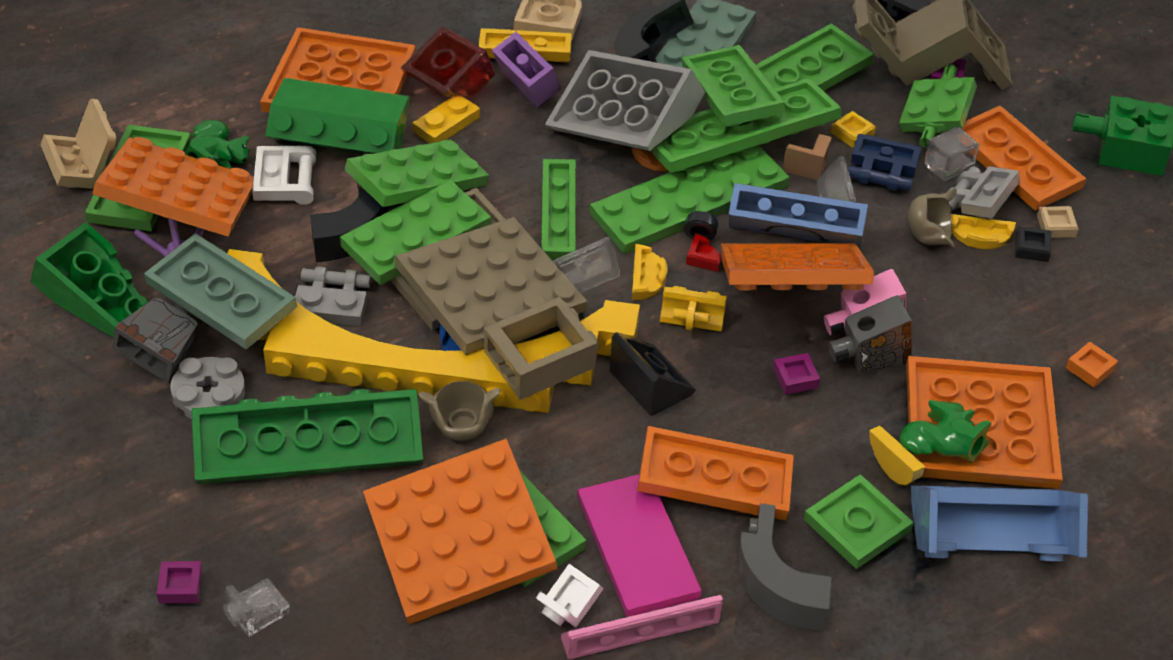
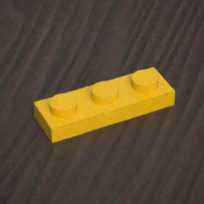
M481 28L478 57L495 59L492 50L513 33L517 32L546 61L570 62L572 33Z

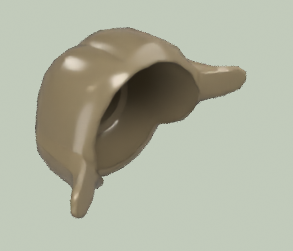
M956 188L943 194L928 193L919 195L911 202L908 210V225L912 235L921 244L926 246L949 245L952 248L955 247L950 239L951 215L949 202L956 195Z
M456 381L442 387L435 395L421 392L419 397L427 403L430 416L443 435L454 441H469L478 437L484 431L489 419L493 416V401L501 390L495 388L486 392L480 385L473 382Z

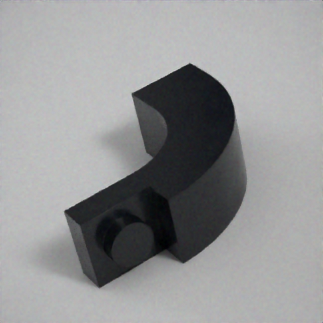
M668 0L654 9L648 5L633 15L622 26L616 36L614 43L616 55L657 63L653 54L657 46L669 37L694 24L685 0Z
M357 182L359 195L351 205L335 212L310 215L316 263L350 256L341 247L340 236L387 213L388 206L382 207Z

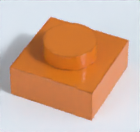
M1088 342L1068 359L1066 369L1095 388L1115 371L1118 360L1092 342Z

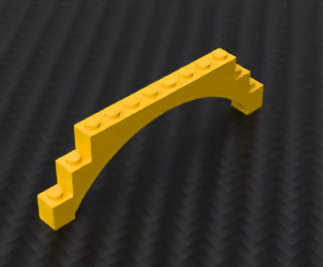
M228 250L227 254L280 287L265 268L263 253ZM605 300L604 307L580 321L585 329L593 332L597 338L599 350L596 352V359L597 354L611 356V340L615 332L633 338L637 337L639 304ZM298 302L297 307L258 339L266 340L263 349L266 373L282 377L310 379L317 382L324 381L384 391L417 389V395L421 392L435 395L442 387L452 382L470 381L480 385L486 392L495 388L501 390L493 401L495 407L501 406L549 413L555 385L519 400L485 354L484 349L465 355L462 350L415 349L379 342L333 325L310 312ZM561 331L514 344L528 364L572 346ZM595 368L563 382L591 386Z

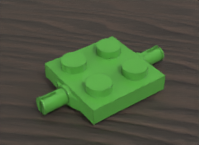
M949 65L945 66L942 78L914 80L899 124L902 132L922 133L919 144L924 148H927V145L928 148L932 147L937 133L949 130H963L977 85L974 77L955 78L957 68L953 65H950V68Z

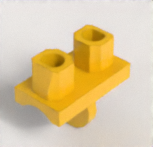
M664 287L660 322L686 326L685 331H693V327L722 331L727 296L711 291L707 293L687 290L686 287Z

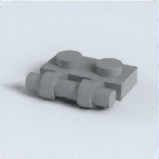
M988 166L985 172L981 173L977 167H970L968 171L962 172L958 177L957 185L947 191L949 192L953 188L957 189L956 195L949 202L950 213L961 206L962 214L974 215L980 218H993L1019 184V171Z
M316 266L315 269L302 268L301 282L313 283V285H298L295 297L299 304L331 324L362 325L367 305V292L356 290L357 287L370 289V275L358 274V270L347 269L346 272L328 271L327 267ZM326 285H338L344 287L343 289L326 288Z

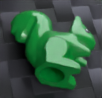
M214 119L204 120L194 127L192 134L194 138L189 143V147L185 152L187 156L197 159L209 158L217 162L219 166L231 169L229 163L244 164L248 160L249 148L247 143L249 136L228 141L230 131L225 123Z
M929 400L928 404L931 411L927 415L937 424L935 425L927 421L910 422L899 435L901 445L915 455H929L934 452L944 456H956L973 462L989 445L986 433L991 427V422L985 420L973 426L974 422L971 419L975 414L974 410L964 411L962 404L957 402Z

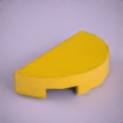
M950 214L951 233L957 240L967 246L978 249H995L1004 246L1012 239L1016 222Z
M635 244L632 300H643L657 295L664 288L668 268L666 260L653 253L651 247Z
M877 426L869 430L870 443L874 455L890 479L900 485H908L923 476L925 466L884 428Z

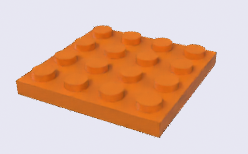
M297 27L260 100L261 112L269 113L271 102L284 78L399 95L415 59L416 45Z
M129 137L95 181L92 195L229 237L253 192L254 176H251L244 169H228L219 166L217 162L209 158L197 159L187 156L184 151L177 148L169 147L165 149L155 146L150 140L145 138Z
M721 243V259L729 285H735V288L738 290H755L757 285H771V289L790 290L792 285H806V288L811 290L828 289V285H842L843 289L860 290L864 288V284H873L874 270L856 243Z
M908 356L906 363L908 423L927 421L935 425L937 424L927 415L931 411L928 404L929 400L957 402L962 404L964 411L974 410L975 414L971 419L974 422L973 426L985 420L991 422V427L986 433L989 445L973 462L956 456H944L934 452L929 455H915L911 453L925 466L923 478L1060 489L1063 478L1051 368Z
M507 438L363 491L409 625L558 569L555 557Z

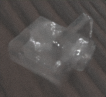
M268 577L240 594L233 585L224 589L227 604L223 606L228 620L235 627L240 625L249 637L290 613L289 603Z

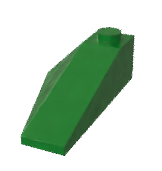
M84 222L35 259L30 282L56 305L111 337H114V330L117 324L148 303L146 298L140 296L133 285V278L127 269L124 270L116 258L117 252L112 244L87 222Z

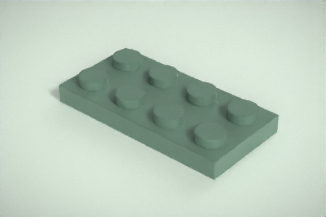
M697 0L690 10L694 24L671 36L655 59L657 63L682 67L681 57L737 46L754 24L756 12L721 0Z
M196 233L144 273L148 285L245 349H248L297 307L295 296Z

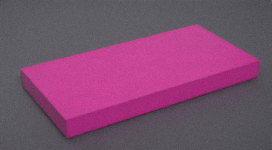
M639 474L577 489V499L626 617L701 599L702 592L659 495L637 491Z

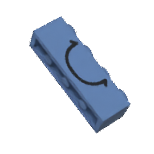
M734 183L728 214L729 227L823 243H856L858 248L861 249L868 204Z

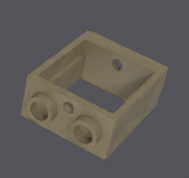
M561 297L484 327V352L519 400L596 368V352L599 350L597 338L593 332L585 329L576 311L573 308H569ZM556 326L572 345L530 364L526 362L514 346L515 343Z

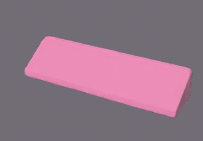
M721 595L569 631L561 634V640L568 659H574L720 622L723 599Z

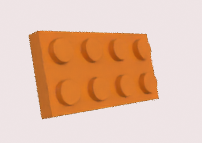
M1002 106L995 107L965 121L963 130H952L951 137L986 168L991 166L1018 170L1020 182L1013 192L1035 211L1039 207H1045L1084 188L1086 178Z
M648 426L637 491L758 515L760 503L775 505L774 519L786 521L790 508L794 455Z

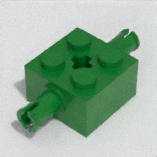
M1111 95L1104 117L1075 112L1072 132L1099 136V139H1101L1099 165L1163 176L1171 150L1173 149V106Z

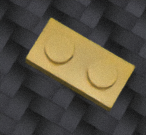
M456 94L412 122L413 133L429 144L447 140L479 119L480 108L460 94Z

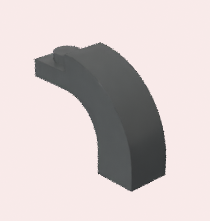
M760 503L758 519L750 518L748 533L741 532L737 565L741 582L752 600L772 617L798 628L824 632L829 612L832 577L797 571L786 565L778 557L772 544L775 505Z

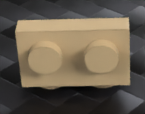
M98 99L89 100L76 137L44 134L40 145L57 186L94 189L95 181L105 170L108 155L115 147L116 134L112 131L106 112L103 111Z

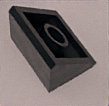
M615 332L612 336L610 372L650 416L694 394L696 389L655 345L619 332Z

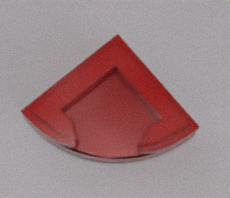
M695 234L687 254L686 265L719 272L720 253L710 244L709 239Z

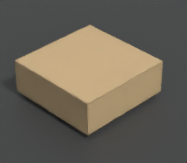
M1071 206L1039 207L1037 218L1042 230L1051 231V238H1076L1079 229Z

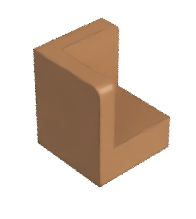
M819 134L813 150L788 144L785 151L783 171L820 181L828 162L832 137Z

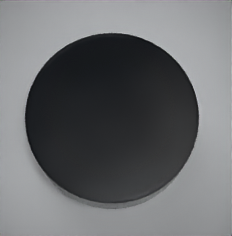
M695 211L687 215L684 232L692 240L695 234H699L711 241L716 237L719 223L713 215L707 212Z

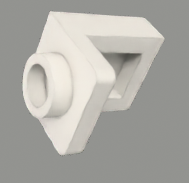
M569 564L547 596L540 591L536 599L545 605L542 613L556 624L561 626L566 620L574 627H577L603 591V588Z

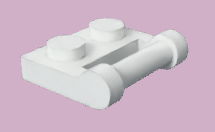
M257 146L253 181L254 201L294 200L300 205L310 204L314 197L311 179L312 165L316 163V150L310 146ZM290 162L299 163L298 184H288Z

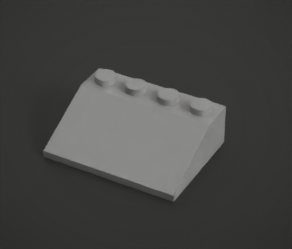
M588 50L545 126L547 129L650 151L692 117L705 91L692 69Z

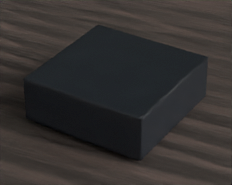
M1018 226L1015 239V257L1049 262L1051 255V231Z

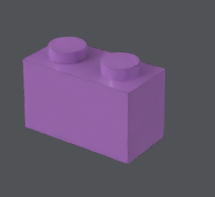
M517 32L513 33L492 50L500 71L536 107H539L561 89L553 67Z

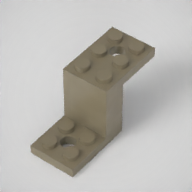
M855 0V3L852 5L857 17L855 29L862 40L867 39L876 57L878 59L883 58L894 78L899 77L906 86L913 84L914 80H920L967 54L970 55L974 63L980 62L987 79L990 82L995 81L1001 90L1013 85L1005 45L970 0H937L897 23L877 0Z

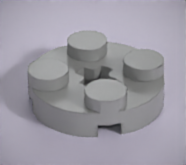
M228 357L186 358L179 364V370L174 374L170 385L173 404L176 408L179 407V409L183 410L185 416L192 419L191 408L236 405L239 401L244 400L245 397L243 374L238 369L237 362ZM207 385L216 386L211 387L210 392H203L202 387Z

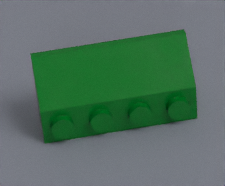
M284 78L270 105L265 136L276 142L360 155L402 149L410 97Z

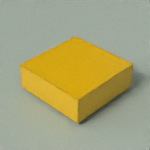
M851 111L831 125L830 133L854 149L858 134L873 136L875 135L876 126L854 111Z

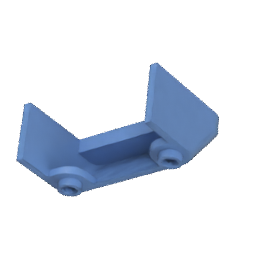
M911 486V505L917 549L925 551V557L948 558V551H956V549L1030 551L1040 553V560L1063 561L1064 554L1087 557L1088 494L1053 489Z

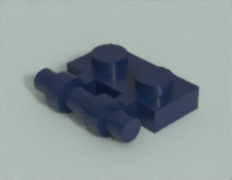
M859 133L852 153L851 163L861 165L862 168L849 165L846 177L856 179L859 184L863 185L873 183L887 186V190L894 192L897 189L910 192L913 179L901 177V175L914 177L921 147ZM872 168L879 169V170H884V171H888V172H891V173L888 174V173H884V172L875 171V170H872Z

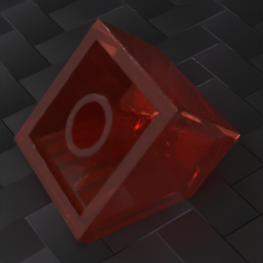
M441 26L401 66L403 72L446 97L476 95L496 75L485 49L444 26Z

